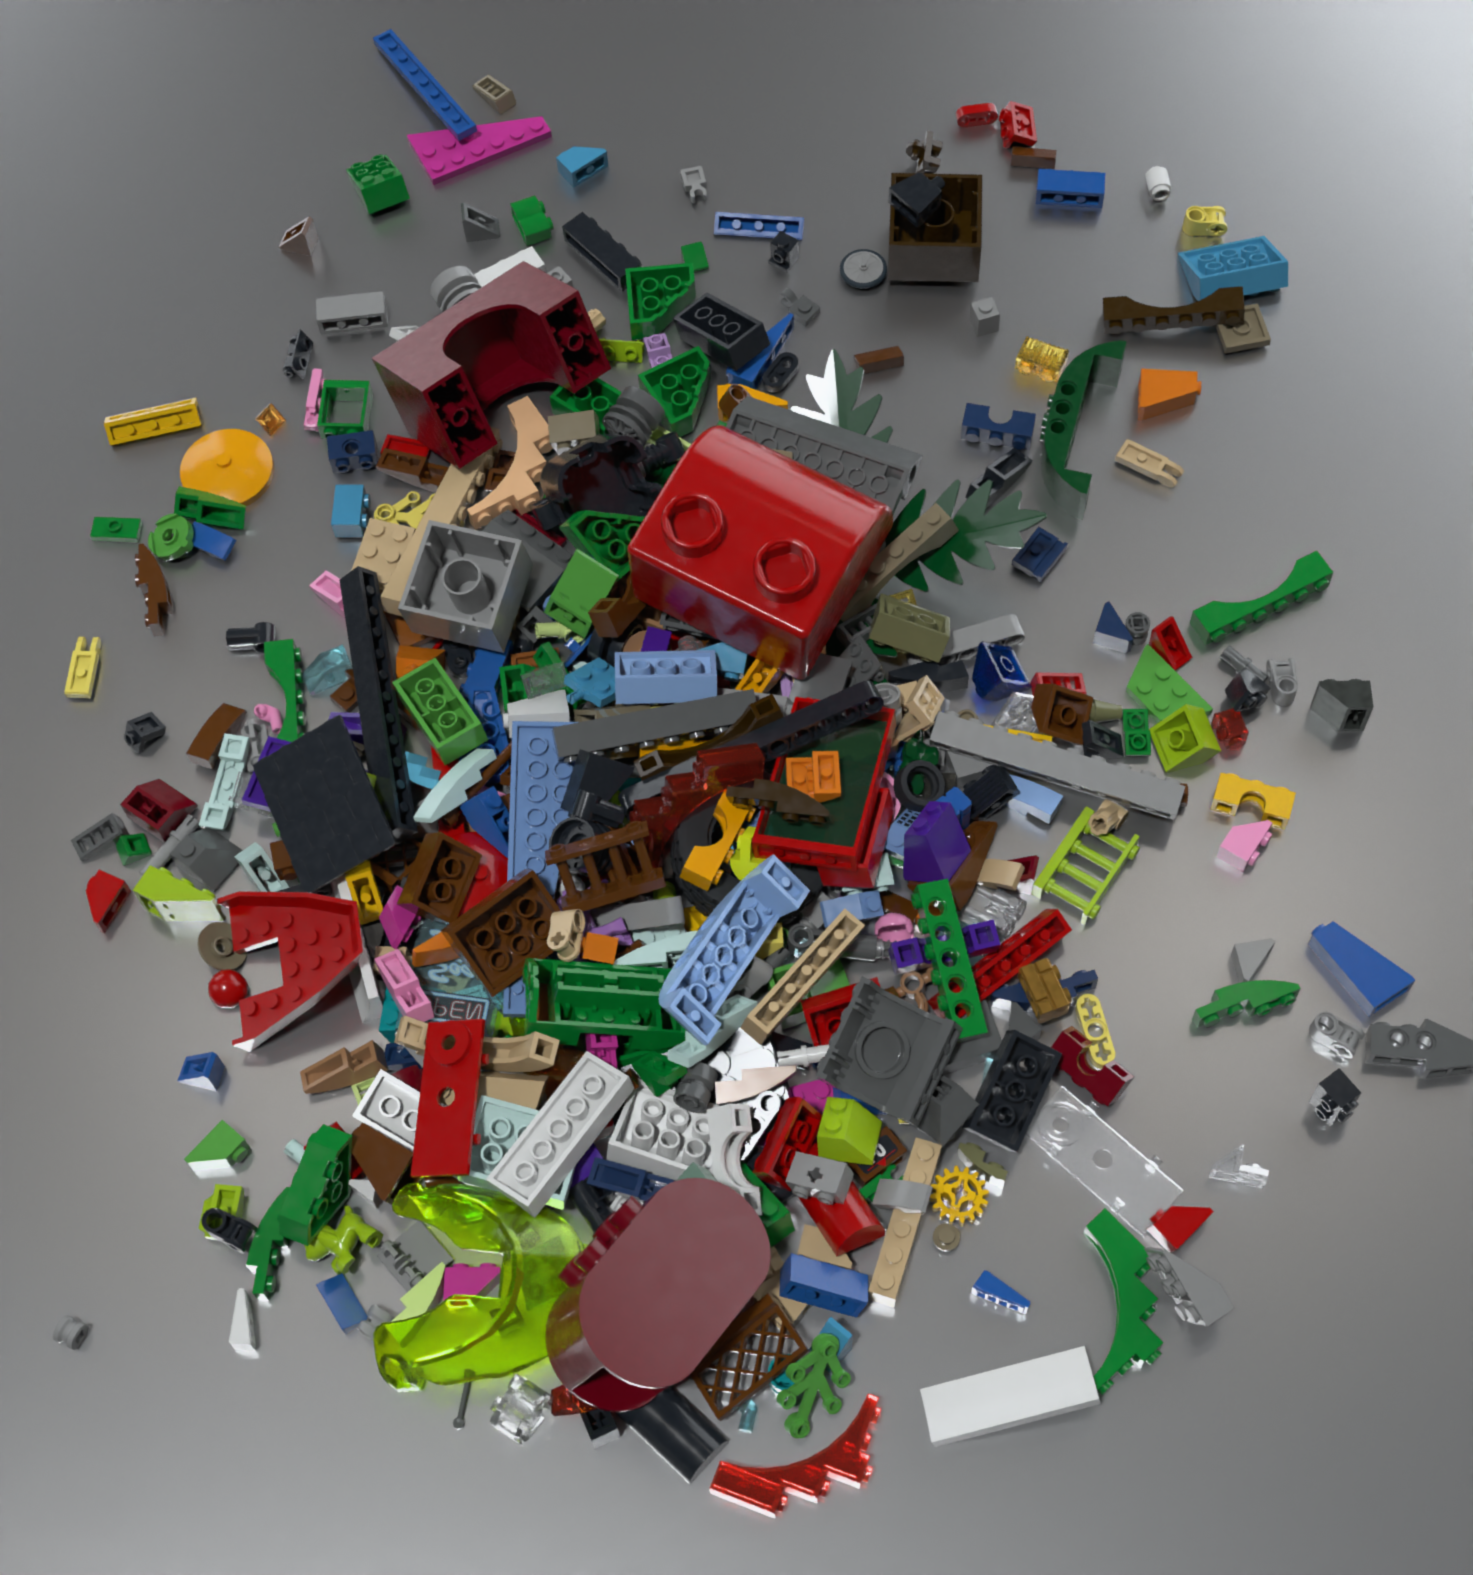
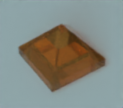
M272 403L255 418L269 436L286 421Z

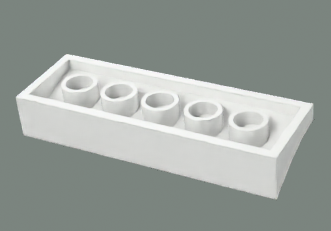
M345 874L330 882L332 887L330 897L353 901ZM360 924L363 952L357 966L349 973L362 1023L381 1018L384 1001L377 976L373 972L374 965L366 946L363 927Z
M586 1051L486 1178L488 1184L535 1218L635 1089L630 1077Z
M380 1069L352 1116L413 1152L420 1092ZM465 1183L491 1200H494L498 1193L497 1191Z
M1085 1346L920 1389L931 1443L935 1447L1101 1404Z

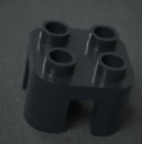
M600 434L552 458L546 463L541 472V487L559 526L576 512L584 510L639 517L647 515L662 487L658 483L647 482L644 479L638 463L646 460L647 455L643 446L636 439L624 435Z

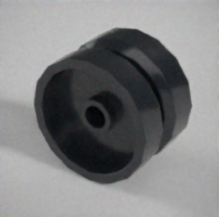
M633 621L624 630V633L617 638L599 637L594 629L589 641L587 657L591 661L601 658L615 668V652H623L628 639L632 635L644 631L643 625Z

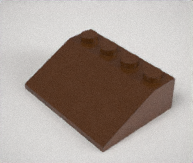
M524 869L443 928L441 932L489 995L494 997L522 976L526 958L545 959L554 952L548 947L547 938L551 925V915L553 912L561 910L534 870Z

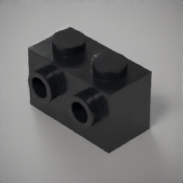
M1338 1068L1318 1084L1309 1102L1314 1106L1315 1112L1321 1120L1327 1121L1330 1126L1337 1121L1342 1124L1353 1115L1352 1111L1359 1105L1357 1100L1361 1095V1091Z

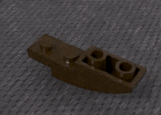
M756 778L753 788L727 786L726 797L735 807L748 808V805H755L759 809L772 811L776 807L779 817L783 818V821L787 823H798L799 820L809 821V824L816 826L832 823L833 818L823 805L809 795L790 786Z

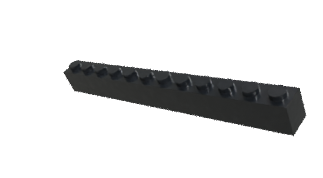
M357 566L339 581L369 774L376 776L374 791L397 844H400L417 833L418 830L414 820L415 811L396 691L392 683L394 678L377 572Z

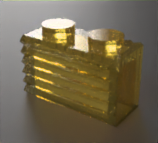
M1027 336L1016 357L1015 369L1024 375L1032 374L1038 376L1045 382L1053 381L1058 383L1061 374L1067 366L1069 350L1059 346L1056 347L1050 343H1043Z

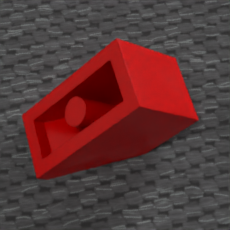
M99 869L95 876H92L88 881L85 891L93 921L100 932L105 933L131 893V890L125 880Z
M1171 1206L1164 1211L1160 1208L1149 1218L1152 1224L1146 1230L1167 1251L1172 1253L1214 1211L1210 1207Z

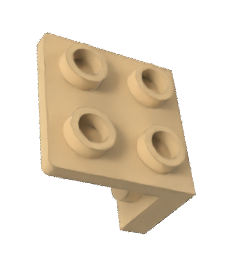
M927 675L918 680L905 704L910 713L903 717L893 736L899 741L903 740V742H906L915 735V732L929 729L935 722V716L941 711L940 706L945 697Z

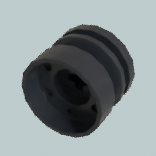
M579 817L567 818L554 828L549 839V848L556 844L566 845L612 830L602 824ZM605 848L592 852L599 876L607 873L613 867L608 849ZM582 856L566 860L571 873L589 877Z

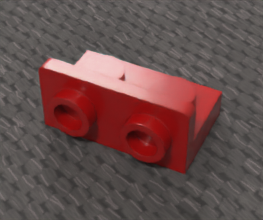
M1010 101L999 114L1003 147L1008 149L1014 141L1034 146L1037 142L1033 107Z

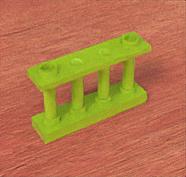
M1087 806L1034 882L1031 894L1041 899L1045 892L1048 894L1051 892L1084 911L1080 922L1083 925H1086L1090 918L1093 920L1096 918L1101 909L1099 903L1128 859L1133 861L1140 850V847L1137 846L1140 836L1137 834L1133 836L1129 844L1109 832L1098 836L1090 831L1091 828L1088 821L1095 811ZM1084 834H1092L1123 853L1117 862L1114 863L1083 845L1081 838ZM1071 853L1074 855L1078 853L1108 870L1109 874L1103 883L1069 864L1067 859ZM1058 872L1060 874L1066 873L1097 891L1091 901L1087 902L1056 884L1054 878Z

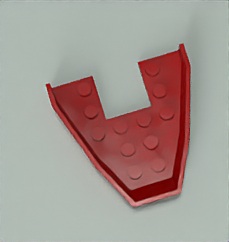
M238 891L217 899V904L229 909L234 952L242 954L278 942L283 986L239 1000L243 1037L232 1040V1045L251 1052L312 1008L357 966L363 952L357 901L308 892Z

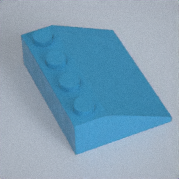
M1265 236L1178 253V259L1189 287L1197 301L1211 295L1219 288L1243 286V296H1255L1259 292H1274L1280 290V288L1288 287V260Z

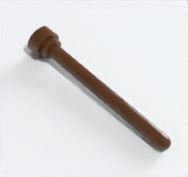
M512 741L496 757L497 759L492 761L481 773L482 780L465 790L468 800L473 798L511 757ZM457 806L439 819L445 825L452 828L459 820L458 816L460 815L461 808Z

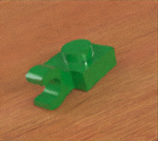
M895 1164L890 1165L882 1175L879 1174L859 1190L868 1204L873 1202L879 1179H893L890 1175L896 1171ZM904 1175L897 1180H903Z

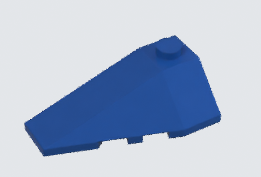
M470 686L468 705L481 722L488 741L462 755L460 761L476 749H494L497 757L508 745L505 728H503V719L495 687ZM511 757L484 786L491 787L500 782V775L510 766ZM491 763L481 768L479 770L480 773H482Z

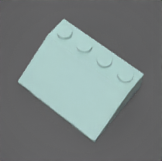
M481 1095L474 1125V1134H481L480 1145L472 1146L469 1175L457 1176L458 1181L500 1192L489 1185L486 1178L538 1114L539 1110ZM576 1165L545 1205L564 1210Z

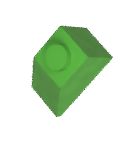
M221 1120L184 1160L193 1171L230 1168L235 1163L241 1162L251 1147L240 1134L225 1121Z

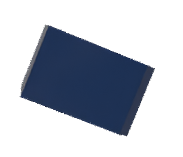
M1110 601L1104 604L1095 630L1093 644L1123 653L1131 652L1133 638Z

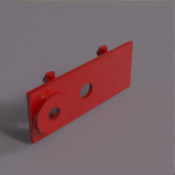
M484 1019L428 1022L411 1167V1177L413 1178L469 1175L472 1146L480 1145L481 1134H474L480 1068L489 1064V1054H482L485 1030ZM450 1036H454L455 1045L453 1048L445 1050V1040ZM446 1089H453L455 1093L454 1101L449 1106L442 1107L439 1100L440 1095Z

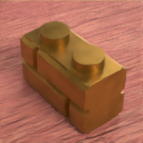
M1045 958L1019 969L1017 977L1038 1023H1043L1068 1013L1072 998L1069 990L1062 988L1059 982L1061 975L1056 965H1051L1049 959Z

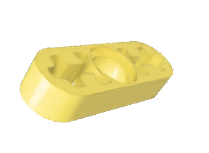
M1084 994L1078 998L1075 1011L1082 1034L1093 1042L1087 1050L1090 1061L1094 1067L1102 1069L1105 1064L1115 1059V1050L1099 999L1092 994ZM1085 1002H1088L1089 1006H1094L1091 1011L1092 1018L1089 1020L1088 1010L1083 1008ZM1093 1025L1099 1026L1103 1034L1100 1037H1092L1088 1033V1028ZM1102 1043L1103 1053L1109 1054L1106 1061H1103L1101 1057H1097L1099 1053L1098 1044Z

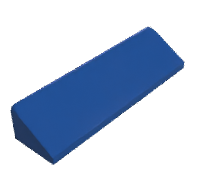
M715 212L714 235L775 238L779 231H782L798 240H802L805 219L804 217Z

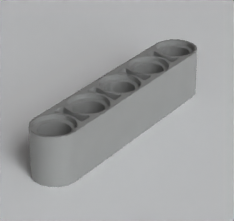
M1009 614L951 631L950 638L938 665L942 666L959 660L965 661L1018 645L1025 639V635L1016 615ZM910 652L905 654L909 666L925 661L918 655Z
M681 896L591 909L590 911L596 927L606 925L622 917L627 931L685 922Z

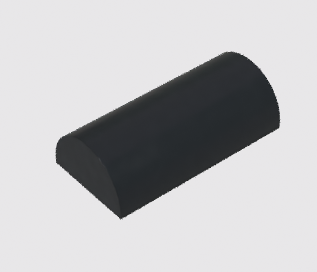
M671 1386L658 1393L650 1402L638 1409L627 1412H615L689 1485L729 1443L714 1426Z

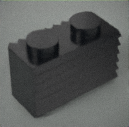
M998 765L986 767L982 771V776L977 780L966 783L962 791L971 800L970 818L978 821H985L986 818L990 817L997 809H1000L1001 806H1004L1005 803L1020 792L1007 769Z

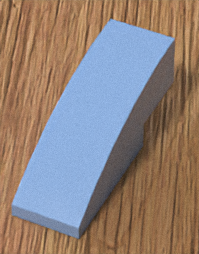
M1010 775L1020 792L1004 805L1024 816H1027L1029 813L1050 824L1062 805L1063 795L1030 780Z

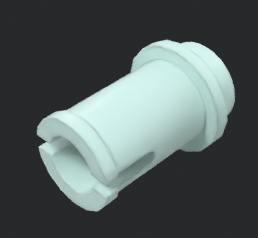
M292 1139L285 1146L284 1153L300 1164L305 1151L304 1146L298 1143L296 1139Z

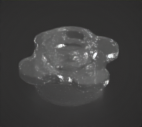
M684 636L678 641V649L675 651L698 650L703 648V643L697 641L694 636Z

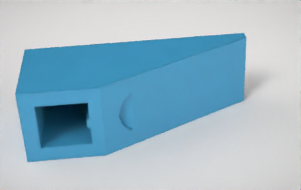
M724 642L698 649L715 650L717 675L724 676L725 680L738 682L747 672L750 655Z

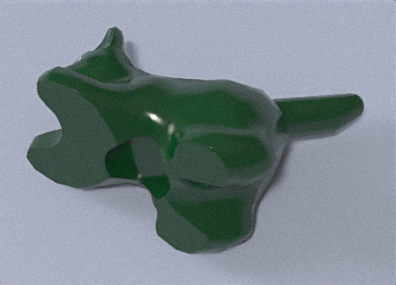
M922 730L917 731L914 738H910L904 744L902 749L903 760L899 770L912 761L917 760L928 761L933 765L938 763L940 758L939 751L936 747H930L928 744L923 743L924 735ZM912 772L907 777L908 789L912 788L913 793L916 795L920 794L924 788V775L919 772Z

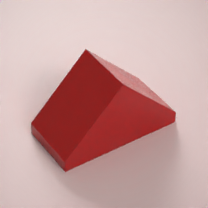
M1173 616L1168 617L1152 629L1149 645L1174 670L1193 658Z

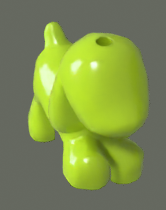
M349 1205L344 1207L345 1215L337 1229L334 1230L326 1224L308 1246L304 1245L305 1257L310 1261L320 1260L329 1253L334 1254L335 1258L331 1263V1267L338 1275L346 1274L349 1271L350 1265L356 1260L351 1253L358 1239L371 1248H375L383 1238V1234L379 1230L365 1224L363 1218L355 1214Z

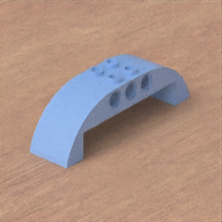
M775 855L764 860L724 897L702 924L664 981L659 994V1005L701 1045H708L721 1026V1023L714 1017L779 918L797 910L810 890Z

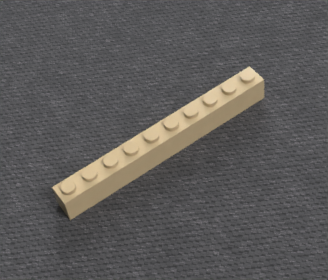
M490 427L498 443L497 445L460 469L453 464L448 468L381 594L384 612L402 616L398 607L428 521L432 520L459 526L460 522L465 520L467 509L470 504L474 503L479 486L482 487L484 484L487 470L493 466L495 454L499 452V449H502L503 440L500 439L498 428Z

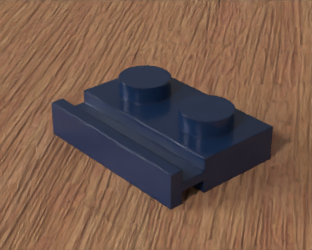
M1038 526L1024 544V548L1020 549L1012 559L1011 565L1031 577L1038 578V581L1041 582L1066 551L1068 543L1059 541L1058 537Z

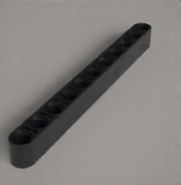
M862 681L623 789L618 796L619 803L624 807V814L628 820H641L876 714L883 708L884 700L873 682Z

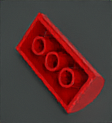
M818 1143L811 1145L808 1154L818 1156ZM851 1181L844 1204L833 1202L832 1205L820 1202L815 1197L808 1196L807 1199L799 1197L836 1257L885 1236L884 1227L853 1181Z

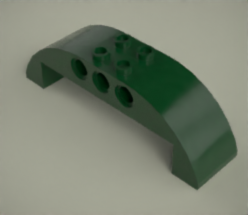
M1111 341L1096 345L1075 357L1061 374L1054 395H1049L1048 409L1043 416L1040 441H1043L1041 473L1044 484L1054 501L1068 514L1078 520H1083L1092 474L1069 470L1067 466L1089 383L1092 382L1117 388L1127 341Z

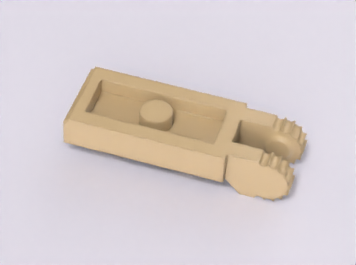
M1126 439L1115 456L1116 462L1156 481L1158 480L1162 485L1170 488L1175 487L1177 484L1176 478L1172 475L1181 477L1184 473L1183 468L1170 461L1169 458L1129 439Z

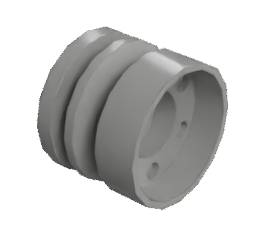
M455 266L443 271L435 278L431 285L430 294L437 306L444 312L482 288V286L479 285L478 280L466 266Z

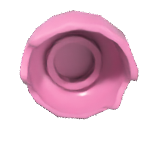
M900 913L885 914L875 923V935H877L878 939H883L885 942L887 940H890V942L896 940L898 942L914 938V928L911 920Z

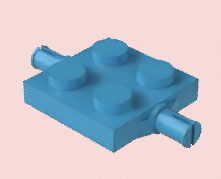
M597 658L565 675L564 684L574 690V692L566 696L570 704L584 699L601 708L616 700L615 668L601 658Z

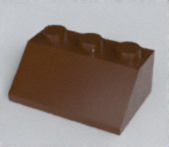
M442 832L425 834L397 905L418 916L449 925L458 917L482 854Z

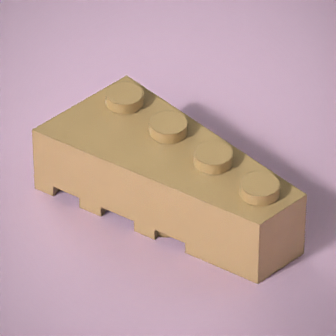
M480 1071L476 1110L481 1095L539 1110L549 1076ZM446 1089L442 1092L439 1099L440 1103L449 1106L454 1101L455 1093L453 1089Z

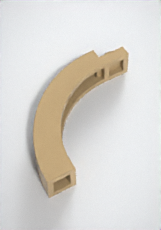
M404 1015L400 1019L394 1043L416 1050L415 1054L424 1056L428 1023ZM536 1031L525 1036L512 1038L484 1037L482 1054H489V1064L482 1066L480 1070L531 1072L549 1068L554 1065L560 1040ZM450 1036L445 1040V1050L453 1048L455 1037Z

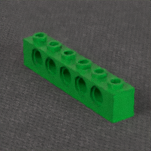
M948 879L919 884L915 887L913 894H911V902L913 908L918 909L920 917L917 920L918 929L921 935L924 934L926 940L924 952L926 959L931 960L933 968L930 972L932 983L938 987L940 996H937L939 1010L941 1012L944 1011L945 1018L955 1021L963 1028L956 1043L983 1038L988 1033L949 881ZM928 906H936L940 910V915H932L928 910ZM935 931L944 932L947 941H939L935 936ZM943 956L950 957L953 961V967L945 966L941 958ZM948 982L957 983L960 987V992H952L948 987ZM956 1007L963 1008L966 1011L967 1017L965 1019H961L955 1014Z

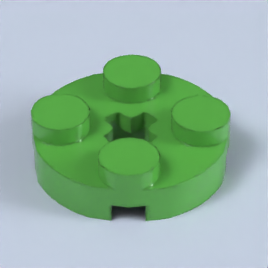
M173 513L163 516L155 523L157 528L154 533L150 531L148 537L149 549L163 561L167 562L177 559L184 553L190 552L193 548V526L187 519ZM173 533V538L170 541H168L171 538V534Z

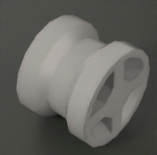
M65 1315L58 1322L54 1330L53 1340L58 1343L65 1342L68 1348L75 1350L85 1339L88 1325L83 1322L76 1323L73 1317Z

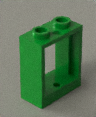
M324 380L317 422L321 439H327L328 436L368 431L373 401L370 381ZM332 402H363L360 424L330 423Z

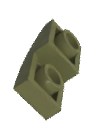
M960 1142L957 1151L959 1159L973 1173L977 1171L980 1178L1003 1189L1008 1171L1004 1170V1167L998 1163H985L986 1152L980 1146L970 1142L966 1144Z

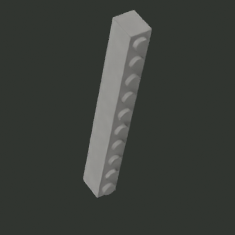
M952 711L938 712L929 739L930 746L992 765L1002 766L1008 770L1175 820L1185 789V786L1180 785L1181 782L1176 779H1159L1155 777L1156 774L1150 771L1141 770V772L1130 770L1131 767L1123 763L1113 765L1107 763L1105 758L1097 755H1092L1090 758L1081 755L1082 752L1074 748L1064 750L1058 748L1057 744L1051 741L1043 740L1041 743L1032 740L1033 737L1025 733L1015 735L1008 733V729L1002 726L994 725L992 728L983 725V721L975 718H969V720L959 718L960 715Z

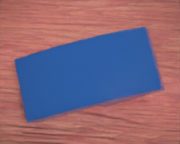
M194 521L192 524L194 530L193 547L206 552L210 556L226 561L237 540Z

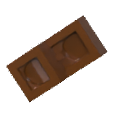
M499 449V452L495 454L493 467L489 469L485 491L492 492L504 479L514 461L516 452Z

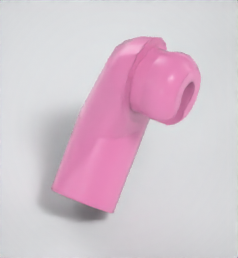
M267 704L256 705L254 708L255 716L269 722L272 732L279 734L283 726L280 711Z

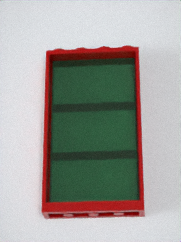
M795 697L791 713L820 700L809 697ZM883 707L876 714L776 759L770 781L787 785L786 758L812 757V751H838L841 796L820 802L833 818L832 823H825L824 826L811 825L809 821L799 820L798 823H787L783 821V818L779 817L776 807L772 811L761 809L752 838L755 858L767 859L775 855L783 862L857 872L896 729L895 709Z

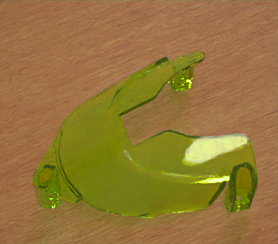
M419 1183L405 1185L398 1192L392 1204L393 1212L399 1217L421 1221L444 1232L462 1250L503 1254L498 1298L454 1294L446 1298L434 1309L421 1315L404 1320L381 1323L376 1327L373 1333L375 1358L379 1373L385 1382L400 1393L416 1392L424 1389L426 1380L437 1385L447 1386L486 1378L499 1379L524 1370L548 1357L545 1342L548 1315L554 1302L567 1288L557 1276L579 1251L582 1252L588 1244L582 1243L575 1229L559 1214L546 1206L534 1218L499 1191L464 1184H438L429 1188H425Z

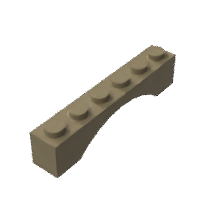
M937 503L930 507L874 558L840 620L842 622L869 608L886 583L908 563L930 550L941 547L959 531L951 517Z

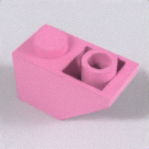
M1266 820L1232 827L1220 845L1216 857L1244 872L1248 864L1253 866L1260 855L1257 852L1261 845L1266 847L1273 834L1269 831L1272 822Z

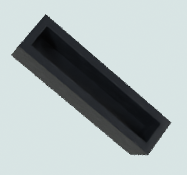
M581 212L562 226L566 243L621 292L627 289L625 269L642 267L638 257L632 256L622 243H617L607 230L600 228L595 219L589 218L584 212Z

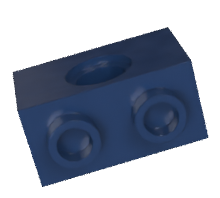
M373 430L327 437L328 457L333 473L376 467L379 459Z

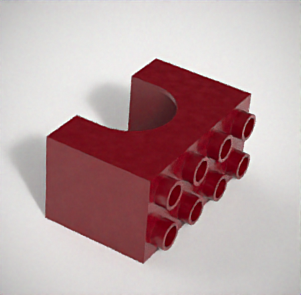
M525 261L514 266L372 357V361L408 433L458 469L498 444L483 412L503 394L517 387L535 382H553L575 393L611 369L579 291Z

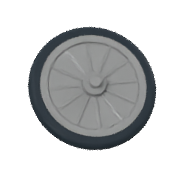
M869 249L854 250L848 253L840 263L841 277L847 284L856 288L874 287L882 282L887 273L885 259L879 253Z

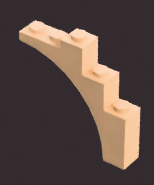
M528 396L507 406L510 420L517 432V449L514 461L507 475L496 489L483 500L467 509L471 525L475 530L486 526L492 519L506 510L512 512L517 509L523 515L530 511V505L541 500L539 490L534 483L540 482L541 472L546 465V460L542 454L554 448L549 441L548 424Z

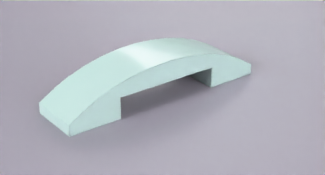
M224 734L218 755L221 761L209 803L205 802L199 822L200 827L222 831L227 827L235 809L244 779L249 751V737Z

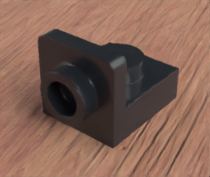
M152 712L127 721L124 739L128 746L132 747L137 753L143 752L144 742L165 734L166 726Z

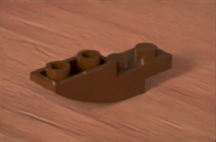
M143 543L138 544V554H135L138 574H135L136 587L141 589L146 607H148V613L144 616L145 625L151 629L154 637L164 636V615L173 614L171 593L161 568L151 551Z

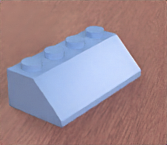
M715 650L615 652L616 704L627 706L646 703L650 705H657L659 703L677 704L717 696Z

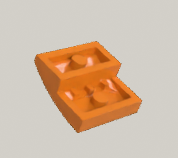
M812 751V757L786 758L787 786L809 795L819 803L840 797L841 785L838 751Z

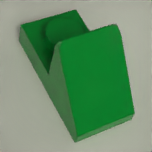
M655 1051L649 1052L632 1063L633 1069L656 1097L674 1087L678 1079L688 1073L686 1067L669 1061L667 1056Z

